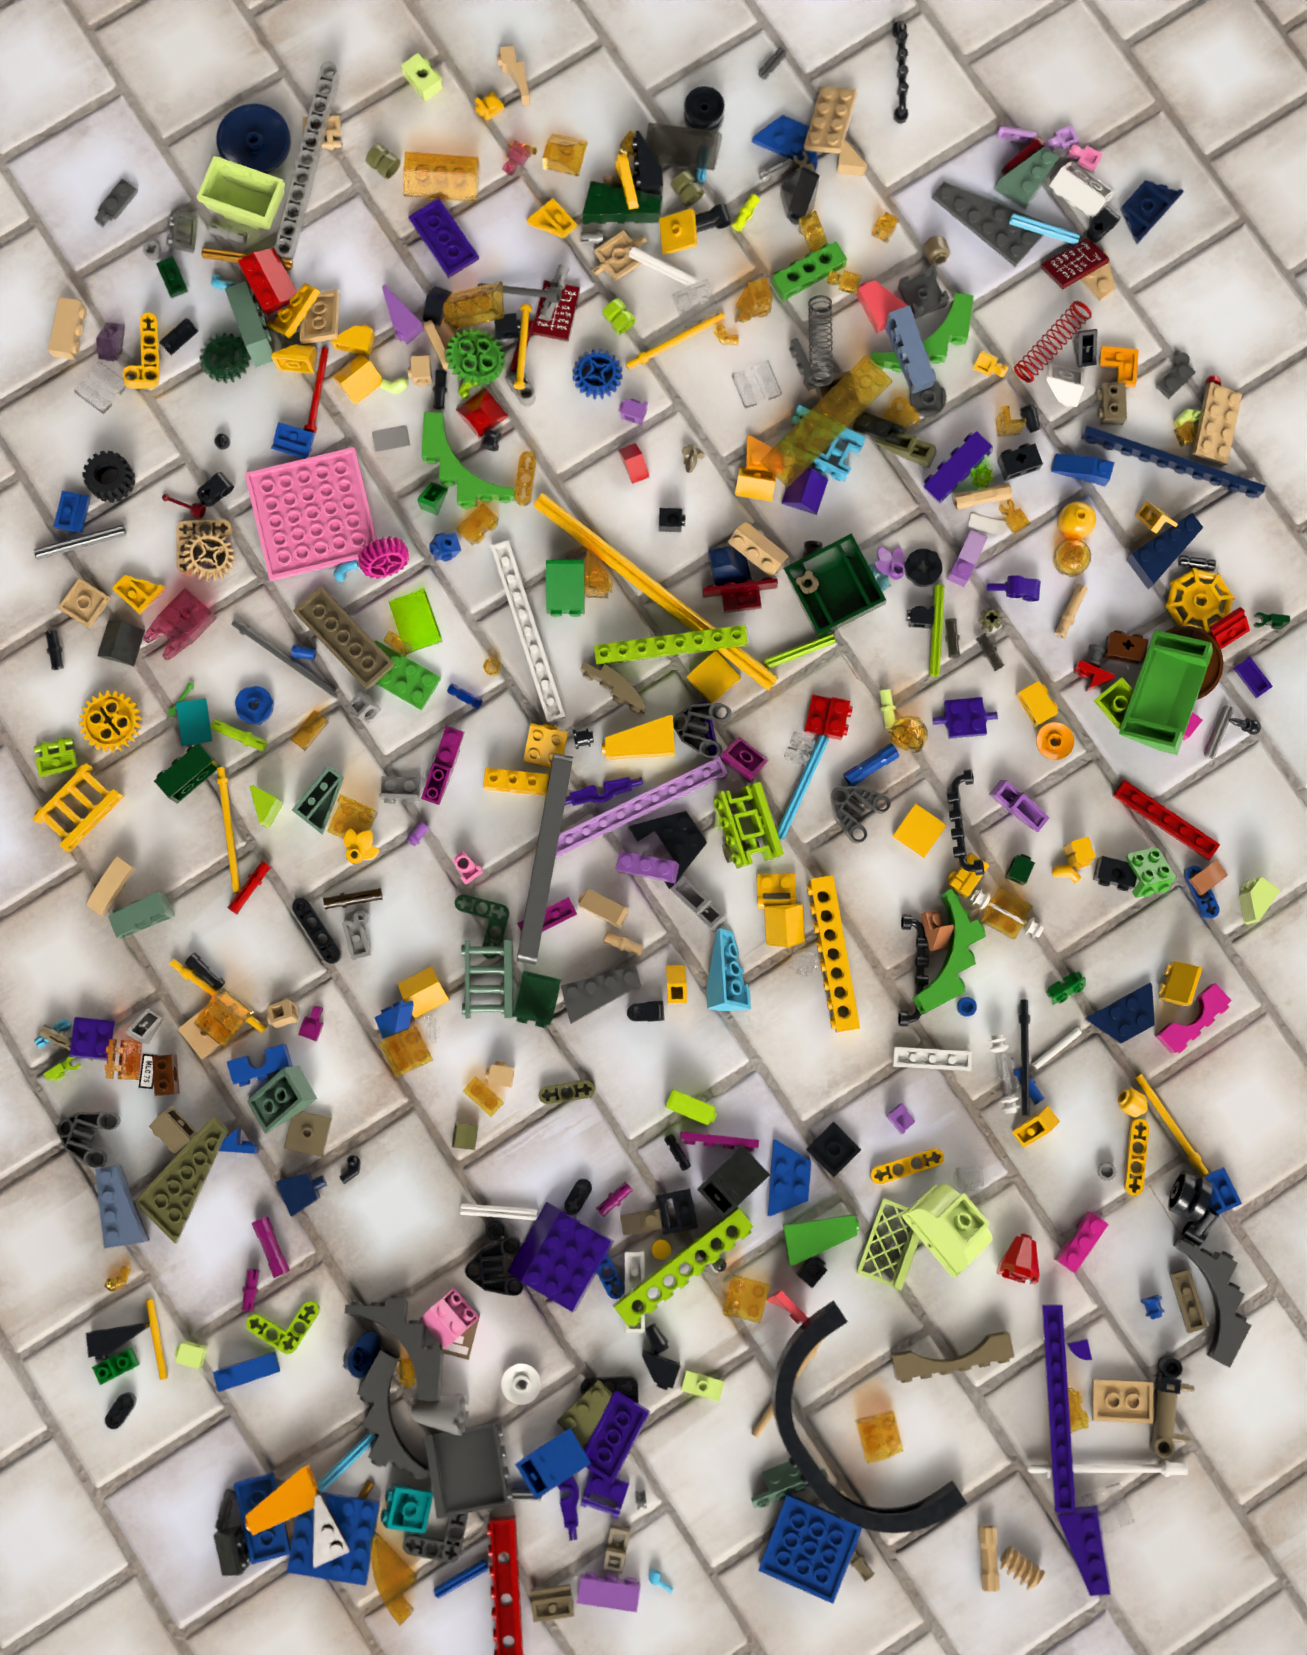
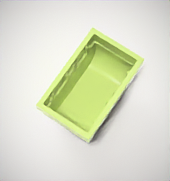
M213 156L198 192L197 199L214 212L224 215L225 219L256 230H260V228L268 230L283 198L285 182L283 179Z
M947 1184L931 1186L901 1215L952 1278L958 1276L992 1242V1235L987 1228L990 1223L965 1193L959 1194Z

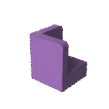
M900 1103L886 1115L900 1134H904L905 1130L915 1123V1120L908 1113V1109L903 1103Z

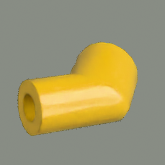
M1069 864L1057 865L1052 869L1054 877H1069L1074 883L1081 879V876Z

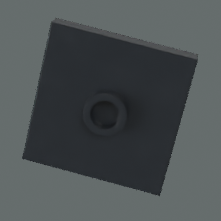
M832 1122L806 1148L832 1177H835L861 1151L835 1122Z

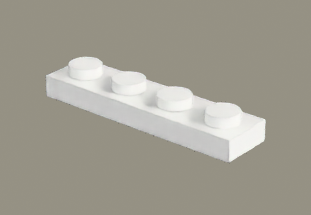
M893 1047V1067L971 1071L972 1051Z
M644 1251L624 1252L625 1296L645 1280ZM636 1300L632 1304V1309L635 1311L640 1310L642 1307L641 1300ZM645 1314L641 1317L642 1321L634 1327L632 1325L628 1327L624 1322L625 1333H645Z

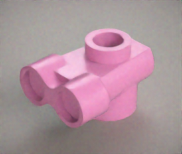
M464 851L452 858L462 875L461 880L465 885L484 872L481 866L476 865ZM461 859L467 860L465 866L460 865Z

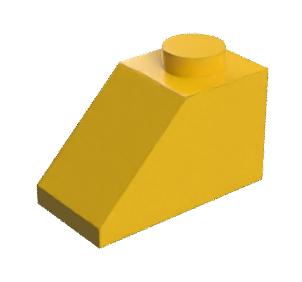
M354 325L339 334L338 339H332L331 342L334 349L370 357L375 334L373 329L367 325Z
M1046 1106L1013 1130L1012 1134L1022 1147L1025 1148L1051 1132L1060 1120L1050 1107Z

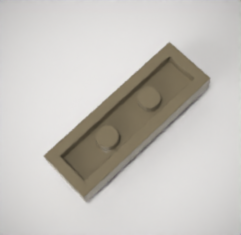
M1190 1269L1169 1274L1187 1333L1208 1328Z

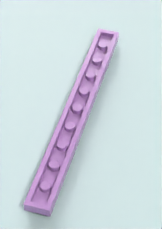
M718 757L561 833L559 835L556 858L728 775L721 758Z

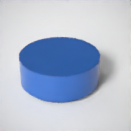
M970 997L961 998L957 1003V1011L962 1016H971L977 1010L975 1000Z

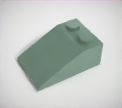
M294 1066L284 1067L247 1102L266 1134L305 1110L317 1097L300 1067Z

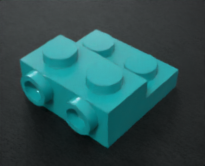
M391 1484V1489L386 1490L385 1500L388 1503L386 1509H383L381 1512V1522H383L387 1529L425 1533L433 1491Z

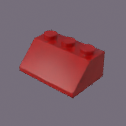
M275 248L256 251L238 260L259 304L267 315L290 304V299L297 290Z

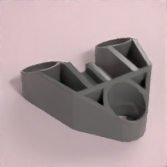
M722 703L693 704L674 717L673 727L684 744L706 757L716 759L722 753V747L719 743L690 734L691 731L706 734L709 730V723L694 720V717L725 722L730 719L732 712L729 706ZM720 708H725L727 711L726 716L723 718L718 717V710ZM685 718L684 726L679 728V719ZM711 745H716L717 752L714 755L708 753V748Z
M861 786L836 787L830 796L834 819L851 842L862 843L867 837L866 828L842 808L844 807L857 818L861 816L865 809L850 798L852 796L866 808L868 807L872 811L882 814L890 808V799L885 795ZM842 791L845 795L844 800H836L834 793ZM879 799H883L887 803V807L883 810L879 809L876 805ZM856 829L862 830L864 833L863 838L855 839L853 831Z
M78 1112L62 1119L57 1125V1133L67 1152L87 1166L99 1168L107 1162L106 1153L93 1148L91 1145L74 1140L76 1137L92 1142L96 1131L79 1125L81 1123L94 1128L113 1130L120 1125L121 1120L119 1115L114 1112ZM110 1115L114 1116L116 1120L112 1127L107 1126L105 1122L106 1118ZM65 1122L71 1124L69 1133H64L62 1130ZM95 1153H99L102 1156V1161L98 1165L92 1161Z

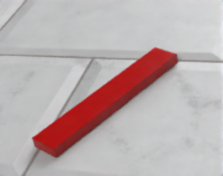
M1126 780L1121 782L1113 794V797L1208 861L1211 860L1220 846L1218 842Z

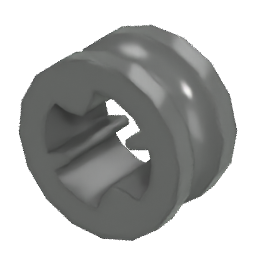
M645 1490L641 1493L635 1491L637 1510H640V1507L647 1509Z

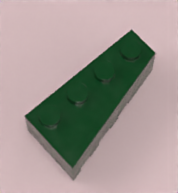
M590 181L582 214L583 225L590 223L606 224V222H617V224H625V222L659 223L663 196L635 190L638 208L629 210L622 187Z

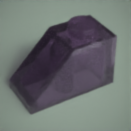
M105 324L96 337L98 359H104L108 362L118 360L123 348L125 324Z

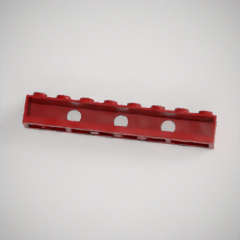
M516 1515L492 1517L490 1523L487 1524V1535L491 1536V1544H488V1555L492 1557L493 1565H489V1575L494 1580V1586L490 1588L491 1599H495V1607H492V1620H496V1628H493V1641H497V1649H494V1655H524ZM506 1552L509 1554L510 1561L507 1564L499 1562L498 1556L500 1553ZM504 1594H509L512 1597V1603L508 1606H504L500 1601L501 1596ZM511 1636L514 1638L515 1643L511 1648L503 1645L504 1637Z

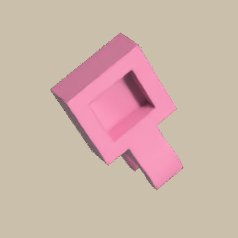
M1074 144L1067 154L1072 159H1079L1077 164L1091 172H1094L1103 155L1088 146L1083 150Z

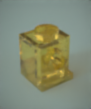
M886 212L883 217L880 216L876 221L871 235L888 243L897 227L899 218Z

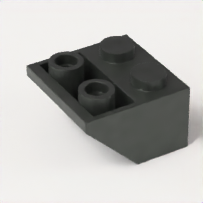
M241 1525L227 1528L224 1531H217L213 1536L222 1576L242 1575L250 1566L249 1563H251L248 1550H246L244 1530H242Z

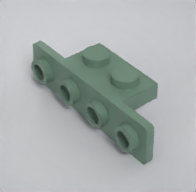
M788 1461L762 1472L769 1491L752 1497L751 1501L754 1508H763L768 1506L771 1501L785 1499L787 1493L803 1492L810 1485L805 1486L799 1476L802 1474L799 1468L794 1469ZM821 1469L823 1475L828 1479L826 1469Z

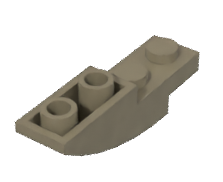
M586 662L583 663L580 668L583 677L590 681L595 679L605 689L609 690L612 688L610 694L613 697L612 700L617 704L622 705L624 703L630 706L629 709L637 714L640 712L645 713L646 706L642 698L622 675L605 664L599 670Z

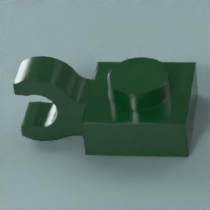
M1258 612L1254 617H1259L1261 623L1256 622L1253 626L1261 628L1267 625L1271 626L1272 629H1283V627L1290 623V616L1272 613L1267 615Z

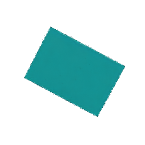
M206 698L176 703L182 746L211 742L212 734Z

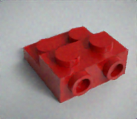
M812 694L804 732L841 740L843 735L847 736L849 725L846 724V719L851 717L853 706H850V701Z

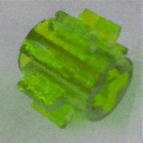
M986 464L981 468L977 465L975 468L976 472H972L970 475L974 477L971 484H976L978 489L981 486L988 488L989 482L994 480V477L991 476L993 469L989 470Z

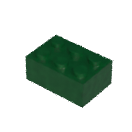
M199 743L190 746L183 757L176 758L171 763L172 766L167 770L164 769L156 776L157 779L154 780L164 794L177 804L216 772L217 768L221 767L208 750Z

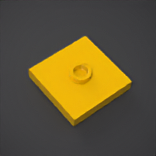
M691 208L659 218L661 247L664 255L698 246L695 210Z

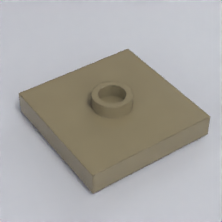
M300 1112L295 1115L290 1121L284 1149L323 1157L332 1118L307 1112Z

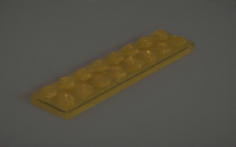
M865 355L761 460V463L788 488L893 380Z

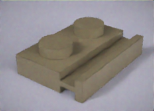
M570 1584L530 1590L534 1622L574 1616Z

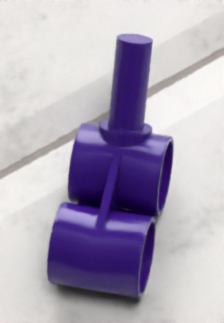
M1011 575L1007 577L1005 583H987V591H1005L1007 597L1022 598L1025 601L1035 602L1040 599L1041 581Z

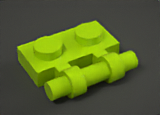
M64 737L58 738L57 741L50 743L46 741L34 746L35 753L42 752L43 755L42 757L35 758L39 777L42 778L78 768L75 750H67V746L74 745L72 737L67 739ZM59 748V753L50 754V750Z

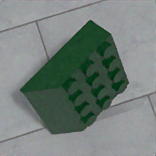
M852 533L784 567L790 585L817 638L886 604V598ZM806 571H811L819 581V586L814 592L804 594L796 583V579L805 575ZM811 580L806 582V586L811 585Z

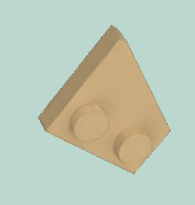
M1109 263L1081 279L1099 301H1102L1116 288Z

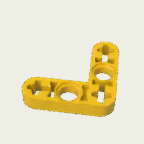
M626 153L617 155L615 170L618 180L621 179L628 209L638 208Z

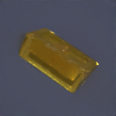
M314 710L290 740L306 751L329 721Z

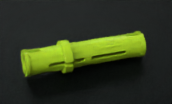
M216 718L213 720L214 723H211V730L235 739L246 747L251 746L263 752L267 746V740L254 736L250 731H242Z

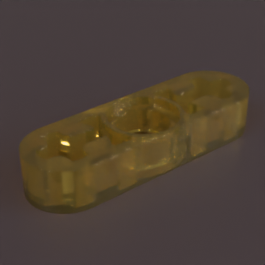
M530 451L523 452L519 457L514 496L516 503L520 506H527L532 500L537 461L535 454ZM527 457H530L531 461H533L529 462V470L525 469L526 463L523 461ZM528 474L531 480L528 483L521 482L520 478L522 475ZM522 488H526L525 493L527 497L524 501L518 497L522 495Z

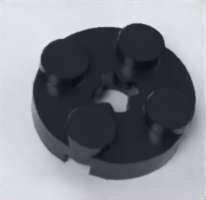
M929 549L915 550L910 553L904 564L906 578L918 587L931 586L942 573L941 559L937 552ZM922 563L928 566L925 572H922V569H918V566H921Z

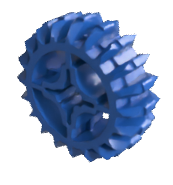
M592 349L590 355L585 351V358L579 356V362L574 363L576 368L572 370L574 374L573 381L576 382L575 387L580 388L581 394L586 392L587 398L593 394V399H596L597 395H600V398L603 399L605 393L610 397V390L616 392V386L621 385L619 380L623 378L621 374L622 367H619L620 361L615 360L614 354L609 357L608 350L602 354V349H599L598 353H595V350ZM589 365L590 371L586 373L587 376L583 377V371ZM594 370L595 372L601 373V378L600 376L594 375ZM612 371L613 375L609 382L606 383L605 377Z

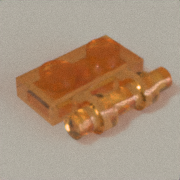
M109 1039V1045L106 1047V1053H108L107 1065L105 1064L104 1067L106 1078L114 1079V1071H118L117 1079L139 1080L142 1043L134 1040H121L120 1047H116L117 1039ZM116 1053H120L119 1065H115Z

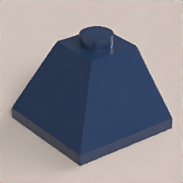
M734 547L708 550V560L714 585L724 586V584L729 582L740 584L746 580H752L747 558Z

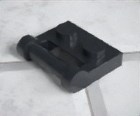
M690 1188L656 1195L664 1226L662 1229L663 1235L698 1228ZM667 1199H672L677 1226L671 1225Z

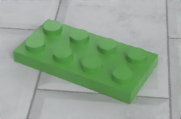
M375 640V644L395 664L375 684L422 711L439 684L441 677Z

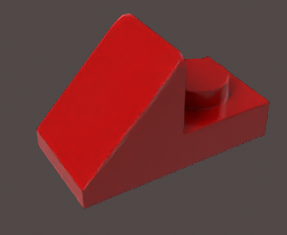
M1082 660L1076 664L1073 670L1082 678H1091L1086 692L1111 682L1115 677V674Z

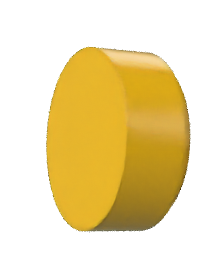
M664 1239L655 1241L652 1245L653 1256L659 1260L668 1258L671 1254L669 1242Z

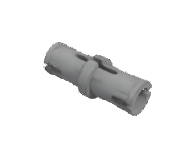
M214 222L210 223L209 234L223 237L226 241L233 240L246 244L244 240L248 239L247 232L235 230L229 225L226 227Z

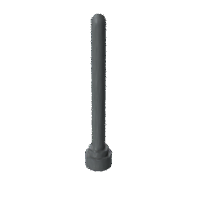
M479 283L477 285L480 291L543 297L553 303H559L562 296L561 288L558 287L541 290Z

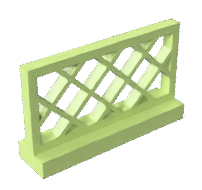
M883 1198L857 1273L902 1291L920 1238L912 1228L908 1233L906 1228L910 1226H905L900 1216L905 1211L899 1213L897 1209L906 1211L909 1208ZM885 1204L894 1206L897 1214L886 1219L883 1212ZM881 1216H883L884 1220L879 1222ZM898 1216L903 1227L892 1232L888 1220ZM886 1222L890 1233L879 1237L877 1227ZM904 1229L908 1236L907 1240L898 1245L894 1233ZM876 1233L878 1239L873 1241L874 1235ZM892 1235L896 1246L885 1250L881 1239ZM879 1241L884 1252L873 1256L870 1250L871 1244ZM905 1245L903 1251H901L900 1246ZM898 1248L901 1254L900 1260L891 1263L887 1252ZM869 1252L871 1258L866 1259ZM885 1254L890 1265L879 1269L874 1258ZM873 1260L877 1271L870 1274L862 1271L864 1263ZM898 1263L897 1268H896V1271H895L893 1265H895V1264ZM891 1267L894 1273L892 1282L885 1280L880 1271ZM879 1273L880 1277L874 1276L873 1274Z

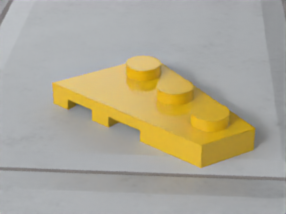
M305 283L290 299L288 307L284 310L281 308L277 312L279 316L273 322L269 321L266 324L267 327L290 339L296 332L302 319L306 317L312 304L317 300L320 291Z

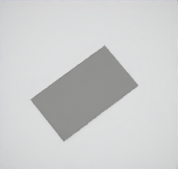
M407 426L372 432L375 452L410 445Z

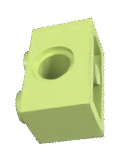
M417 53L403 63L401 69L403 76L422 99L426 101L442 89V78L437 71H433L430 68L429 61Z

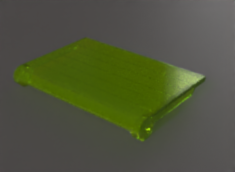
M424 588L388 601L406 654L442 642Z

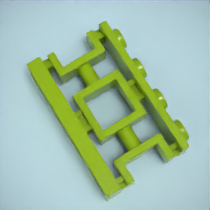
M761 782L743 787L741 789L743 797L732 799L729 790L719 792L713 797L714 806L719 813L720 825L724 829L725 840L730 847L732 862L735 864L736 869L753 864L750 855L762 852L764 861L777 859L784 855ZM750 800L753 810L746 811L743 802ZM736 804L739 813L732 815L729 806ZM750 816L755 833L744 836L739 819ZM762 836L765 846L758 848L755 838ZM748 840L751 850L744 852L741 842Z

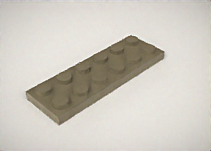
M321 585L293 610L301 621L367 691L395 666L393 661Z

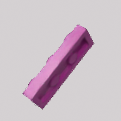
M569 897L546 908L542 932L577 915ZM524 920L517 923L521 932Z

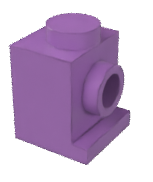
M636 399L621 401L618 410L621 412V419L642 425L648 409V402L644 401L641 404Z

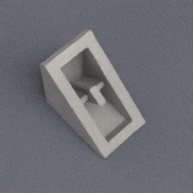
M147 1008L126 1030L125 1034L141 1043L149 1044L164 1017Z

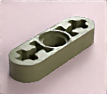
M590 1081L546 1086L539 1091V1099L544 1104L590 1098L595 1092V1086ZM584 1084L592 1088V1091H589V1095L579 1092V1097H575L576 1090L574 1085H578L577 1089L583 1088ZM566 1086L570 1087L573 1091L570 1098H564L561 1094V1090ZM554 1088H559L558 1096L560 1100H556V1096L550 1097V1101L542 1097L545 1090L548 1089L550 1093L556 1092Z

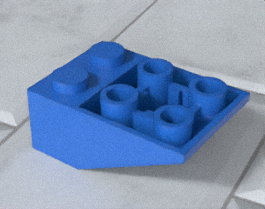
M569 1428L515 1465L537 1500L590 1465L591 1462L573 1431Z

